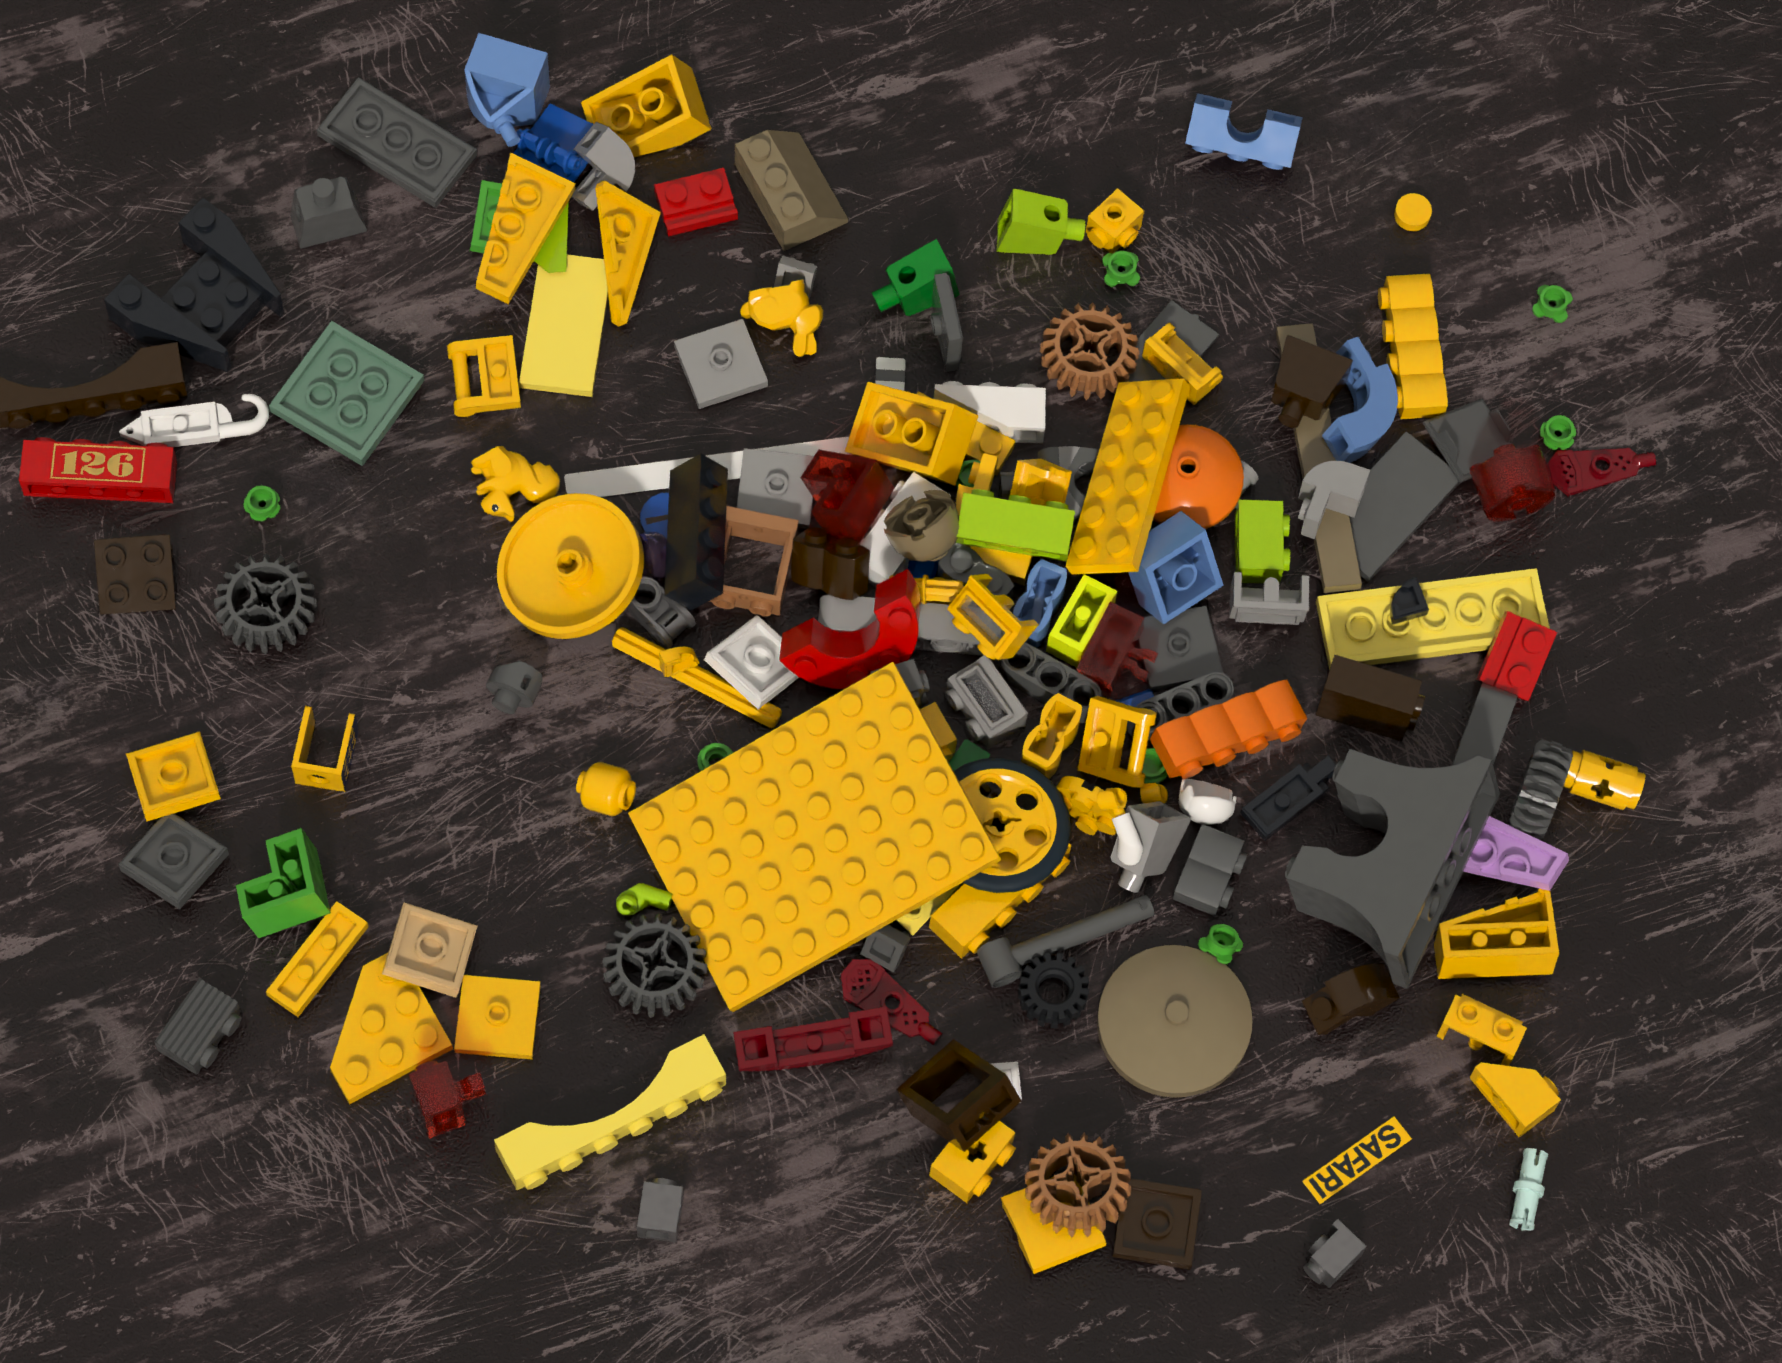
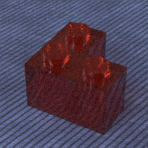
M818 449L800 477L816 501V505L811 512L821 528L826 530L827 534L837 539L851 538L858 541L859 544L894 490L893 485L877 460Z

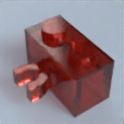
M1110 602L1077 666V672L1098 684L1100 690L1109 694L1112 693L1124 668H1128L1136 678L1146 682L1149 672L1140 669L1137 662L1129 658L1133 657L1137 660L1148 659L1153 663L1158 658V653L1146 648H1135L1144 629V617Z
M435 1060L425 1062L417 1066L415 1072L409 1074L413 1096L429 1138L465 1126L462 1102L486 1095L480 1072L454 1082L447 1061L441 1063Z

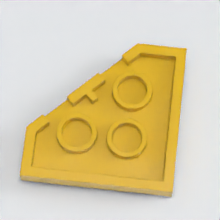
M388 953L363 965L330 1066L331 1073L349 1105L453 1049L452 1043L420 987L382 974Z

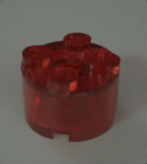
M1514 444L1500 446L1493 451L1494 457L1485 462L1477 463L1469 469L1482 508L1490 521L1501 522L1516 519L1514 512L1525 508L1529 515L1548 505L1556 496L1554 483L1539 445L1515 449Z

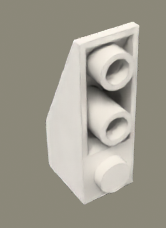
M956 381L935 384L933 399L955 404L979 415L978 422L1015 440V443H1043L1046 388H1039L1033 384H1019L1016 387H1007L992 382L982 383L979 386L963 385Z

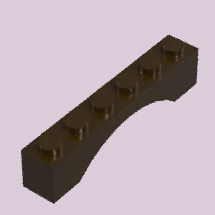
M178 342L140 348L127 362L111 373L91 382L72 387H30L0 377V428L22 429L36 422L48 421L58 423L73 416L86 415L93 417L102 415L105 411L135 410L145 404L157 402L160 404H172L181 398H187Z

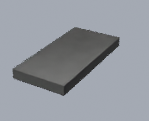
M359 77L317 129L318 137L437 208L477 156V149Z
M1405 432L1371 468L1355 518L1349 516L1360 576L1367 582L1378 573L1460 484L1450 466L1408 432Z

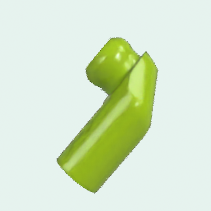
M638 883L618 896L616 907L619 913L626 916L634 915L648 906L668 911L673 894L644 883Z

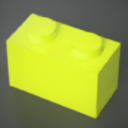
M1084 574L1049 634L1046 652L1079 669L1114 609L1117 591Z

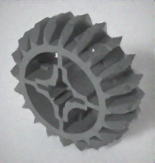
M266 553L262 557V562L257 563L255 558L250 555L248 558L249 565L246 567L236 562L234 565L236 574L225 572L223 577L226 584H218L216 590L220 597L214 599L215 609L219 610L215 614L218 623L223 624L222 631L224 635H233L232 640L236 646L246 641V649L250 653L255 649L256 645H260L261 651L265 655L269 650V645H275L277 651L281 652L283 650L282 642L286 640L295 646L297 643L295 633L306 636L308 629L305 623L314 622L315 617L311 610L317 608L316 598L312 597L315 594V588L313 584L308 583V574L305 571L298 573V564L294 561L285 566V558L281 555L274 563L270 561V556ZM264 581H272V582H275V583H273V584H263V583H261V582H264ZM247 589L250 598L242 604L243 609L235 612L236 603L240 595ZM295 595V605L290 614L284 619L281 609L288 604V599ZM258 596H259V598L262 600V602H263V601H268V605H269V603H270V601H271V602H272L273 611L271 610V608H270L269 606L264 607V606H263V603H262V605L260 606V605H259ZM267 623L270 626H256V624Z
M1544 739L1535 744L1507 825L1539 840L1544 838L1550 825L1573 757L1570 748L1562 746L1563 744L1552 740L1550 742Z
M659 913L654 917L655 923H648L647 917L642 914L640 916V926L638 927L628 920L625 923L627 934L619 930L614 932V939L617 943H607L606 952L611 956L604 957L602 960L603 967L609 969L603 975L605 982L612 983L609 987L610 994L612 996L622 994L619 999V1004L622 1007L627 1006L633 1001L632 1009L636 1015L641 1012L642 1007H647L648 1016L651 1018L655 1016V1008H662L664 1016L670 1015L671 1004H674L677 1009L682 1011L685 1008L682 997L694 1001L696 999V992L693 988H703L704 979L699 975L707 973V964L701 962L706 957L705 949L697 948V945L700 943L699 936L693 935L688 937L690 933V926L688 924L681 926L677 930V918L674 916L669 919L667 924H663L662 915ZM656 940L655 944L650 948L635 947L643 942ZM670 944L678 948L687 962L686 969L678 967V962L669 958ZM661 954V966H656L649 976V965H653L655 961H658ZM624 962L632 964V969L641 973V984L639 987L634 985L625 975L623 970ZM667 982L674 984L675 982H677L675 985L665 990L653 991L654 988L660 983Z

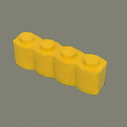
M1430 274L1386 276L1384 286L1378 289L1379 309H1385L1387 320H1383L1382 335L1383 341L1390 343L1392 352L1387 354L1386 364H1388L1394 375L1400 419L1439 416L1446 412L1448 399Z

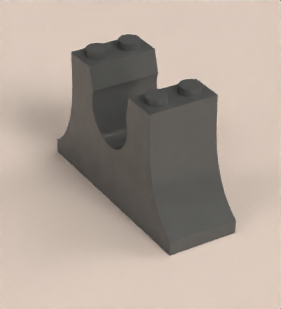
M1349 749L1345 760H1340L1337 763L1333 773V782H1335L1344 815L1363 828L1375 829L1386 835L1374 850L1364 855L1353 857L1339 855L1329 848L1302 845L1297 857H1292L1288 862L1285 878H1287L1297 911L1335 924L1363 939L1383 959L1389 969L1393 984L1408 989L1499 798L1500 792L1491 759L1477 755L1468 761L1452 766L1417 768L1394 764Z

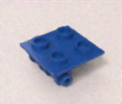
M550 103L531 130L528 128L517 130L520 142L517 144L518 147L513 154L569 181L575 182L588 162L573 149L594 124Z

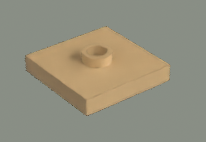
M404 902L382 974L456 998L460 990L477 925Z

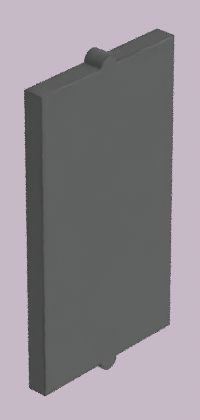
M1171 300L1138 338L1136 348L1139 350V358L1135 361L1137 363L1136 371L1133 374H1129V382L1165 379L1142 357L1145 341L1170 322L1175 327L1176 335L1199 357H1202L1219 337V334L1200 321L1198 314H1190Z

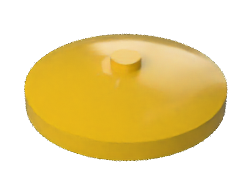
M581 493L565 494L550 498L525 513L505 538L497 563V583L501 597L506 607L516 619L537 634L555 639H571L592 634L614 621L627 608L635 596L644 569L642 541L635 526L625 513L604 498Z

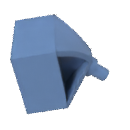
M478 33L464 69L468 105L473 115L484 126L494 129L497 134H501L507 146L512 147L520 142L514 127L535 124L550 89L548 53Z
M1182 511L1160 525L1152 521L1139 571L1128 572L1139 605L1162 624L1167 623L1224 586L1206 530Z

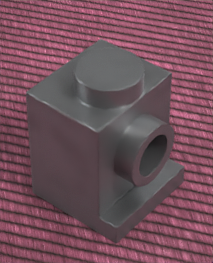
M1339 1219L1332 1224L1328 1232L1330 1238L1323 1234L1308 1251L1312 1256L1303 1267L1304 1271L1313 1281L1318 1284L1323 1282L1328 1288L1362 1256L1366 1245Z

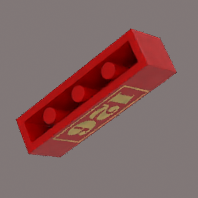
M38 437L35 440H23L19 483L24 496L173 503L177 459L174 447H168L162 443H149L146 446L130 445L124 441L97 444L86 439H75L72 442H56L48 437Z

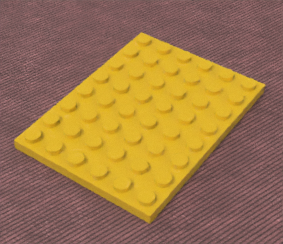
M894 662L628 813L668 892L673 894L672 900L684 923L690 926V935L699 936L700 943L697 945V948L705 949L706 957L703 960L707 964V968L729 1010L732 1012L1001 861L997 850Z

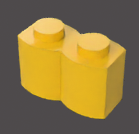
M1059 693L1051 697L1042 710L1039 725L1025 739L1020 762L1037 769L1050 779L1060 765L1062 751L1072 744L1077 735L1082 705Z

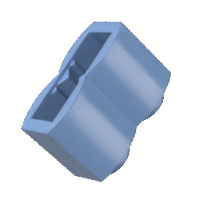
M1043 559L1038 561L1030 571L1026 592L1018 599L1013 610V614L1020 621L1034 619L1039 624L1025 641V643L1035 648H1038L1047 637L1051 616L1056 613L1062 603L1067 579V570Z

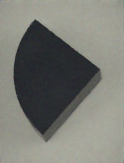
M1417 577L1404 582L1394 595L1390 607L1392 625L1428 614L1429 608Z

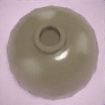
M942 490L924 491L926 498L917 501L914 500L913 496H910L893 507L885 517L884 523L887 529H884V532L890 544L897 553L911 561L926 562L940 560L947 555L958 539L956 536L959 530V515L950 495Z

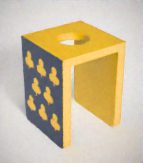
M305 706L291 765L295 784L345 792L358 736L356 715L351 713L348 715L337 768L306 764L314 732L315 719L312 707ZM312 775H318V776H322V777H325V778H318V777H315V776H312Z

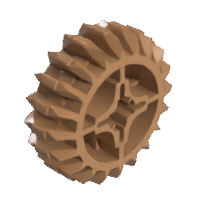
M1092 302L1088 310L1084 311L1078 303L1074 307V314L1064 308L1061 312V319L1053 317L1050 321V328H1046L1043 332L1044 341L1040 345V352L1044 355L1041 360L1043 368H1049L1047 371L1048 379L1058 378V390L1069 386L1071 397L1077 394V391H1083V396L1086 400L1090 398L1091 392H1096L1097 396L1102 399L1105 396L1106 389L1115 394L1119 382H1129V374H1133L1136 371L1137 363L1135 361L1139 358V350L1136 348L1138 338L1137 335L1131 334V322L1121 324L1123 318L1121 312L1111 317L1108 305L1100 312L1096 311V306ZM1070 336L1073 340V348L1070 349L1068 355L1063 356L1060 346ZM1115 346L1119 357L1114 364L1109 366L1106 355L1109 354L1110 348Z
M1084 1132L1080 1137V1141H1073V1137L1068 1133L1063 1144L1053 1138L1050 1141L1051 1150L1040 1146L1038 1158H1031L1029 1162L1030 1171L1025 1174V1184L1027 1185L1025 1196L1028 1201H1032L1030 1203V1210L1033 1214L1040 1213L1042 1225L1053 1221V1230L1056 1234L1063 1227L1068 1228V1235L1072 1238L1076 1233V1229H1083V1233L1088 1237L1093 1226L1103 1232L1106 1229V1220L1116 1224V1221L1119 1219L1118 1211L1125 1212L1127 1208L1126 1198L1131 1196V1186L1128 1184L1131 1181V1174L1129 1169H1124L1126 1161L1123 1156H1116L1114 1145L1103 1149V1140L1100 1136L1093 1143L1088 1142V1136ZM1084 1164L1093 1166V1167H1095V1168L1087 1167V1166H1085ZM1068 1165L1063 1173L1054 1175V1179H1049L1056 1170ZM1074 1174L1077 1177L1078 1183H1080V1186L1082 1187V1196L1080 1195L1078 1187H1076V1184L1074 1182ZM1102 1191H1107L1100 1200L1088 1205L1089 1200L1093 1197L1102 1195ZM1061 1202L1070 1203L1072 1206L1065 1205V1204H1063V1203H1061Z

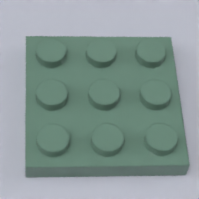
M331 321L272 400L269 409L271 413L363 466L425 381L424 374Z

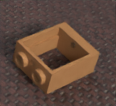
M726 506L724 565L731 536L784 546L773 595L723 585V594L708 602H712L715 606L722 609H733L734 607L749 609L751 613L763 617L770 616L771 614L780 616L792 564L793 538L798 536L799 520Z

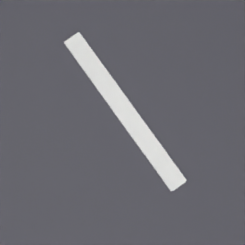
M849 437L756 449L818 456L816 468L851 464L854 462L853 455L845 452ZM743 451L706 455L728 469L727 480L740 479ZM693 457L566 474L564 476L567 494L581 493L606 497L669 488L670 470Z

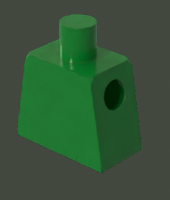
M937 239L889 265L885 270L890 284L871 292L880 312L900 304L906 316H911L931 307L934 275L947 273L950 277L954 298L960 295L953 269Z

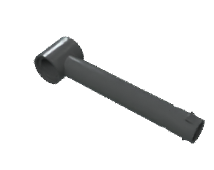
M1145 894L1119 906L1111 907L1012 946L1007 937L992 940L982 945L976 953L991 987H1002L1019 979L1023 975L1021 967L1030 964L1034 958L1043 959V955L1046 953L1051 955L1124 928L1126 925H1132L1153 917L1154 909L1149 897Z

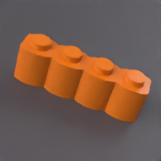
M1281 680L1264 686L1255 692L1234 697L1222 704L1209 706L1190 716L1180 717L1164 723L1154 730L1150 741L1169 778L1182 776L1183 779H1187L1201 772L1202 766L1214 763L1216 767L1229 763L1236 757V753L1247 751L1248 754H1254L1266 748L1269 744L1268 741L1280 739L1281 742H1286L1297 737L1301 733L1300 729L1307 720V716L1288 680Z

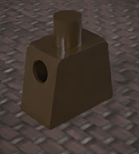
M1287 335L1271 400L1275 405L1283 407L1278 417L1279 421L1287 427L1297 428L1303 416L1320 420L1346 384L1353 360Z

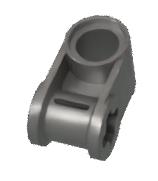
M642 577L635 596L627 606L628 611L661 647L669 649L673 645L672 641L682 631L695 626V619L685 606L665 596L664 589L657 581L649 577ZM640 594H648L654 600L649 604H640L635 598Z

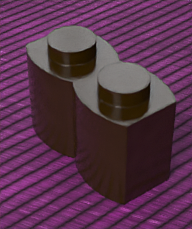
M822 528L806 529L803 533L793 538L791 580L808 588L822 589L825 593L840 599L854 600L868 590L870 550L860 545L854 539H837L827 534V531Z

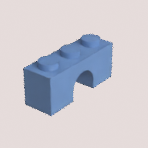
M1197 93L1185 144L1192 145V149L1201 153H1213V150L1227 153V157L1236 161L1244 162L1248 161V158L1262 161V165L1271 169L1281 170L1283 166L1291 168L1303 117L1267 109L1262 127L1255 132L1244 133L1237 130L1230 121L1232 101Z

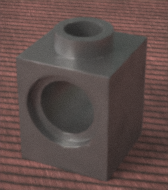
M655 1178L653 1182L644 1181L637 1223V1237L677 1242L683 1203V1186H676L675 1181L665 1178Z

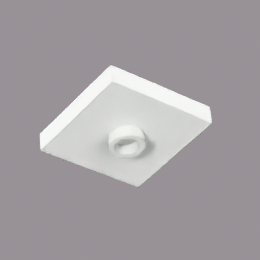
M758 615L754 616L707 652L704 659L757 709H760L799 678L779 660L782 637Z

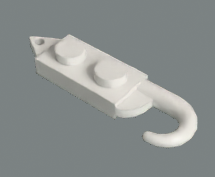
M243 394L241 397L243 401L252 402L257 406L258 413L252 420L233 422L228 409L222 404L215 402L141 411L139 418L121 429L119 433L122 438L144 446L149 443H162L168 447H179L218 442L222 438L246 436L259 432L269 419V408L260 396Z

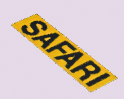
M1393 1116L1302 1182L1318 1203L1321 1204L1412 1138L1395 1116Z

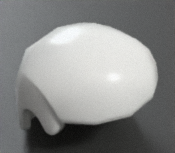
M1182 779L1179 792V806L1181 811L1190 817L1193 822L1203 825L1221 824L1233 815L1237 797L1233 796L1232 799L1233 792L1228 788L1194 779Z

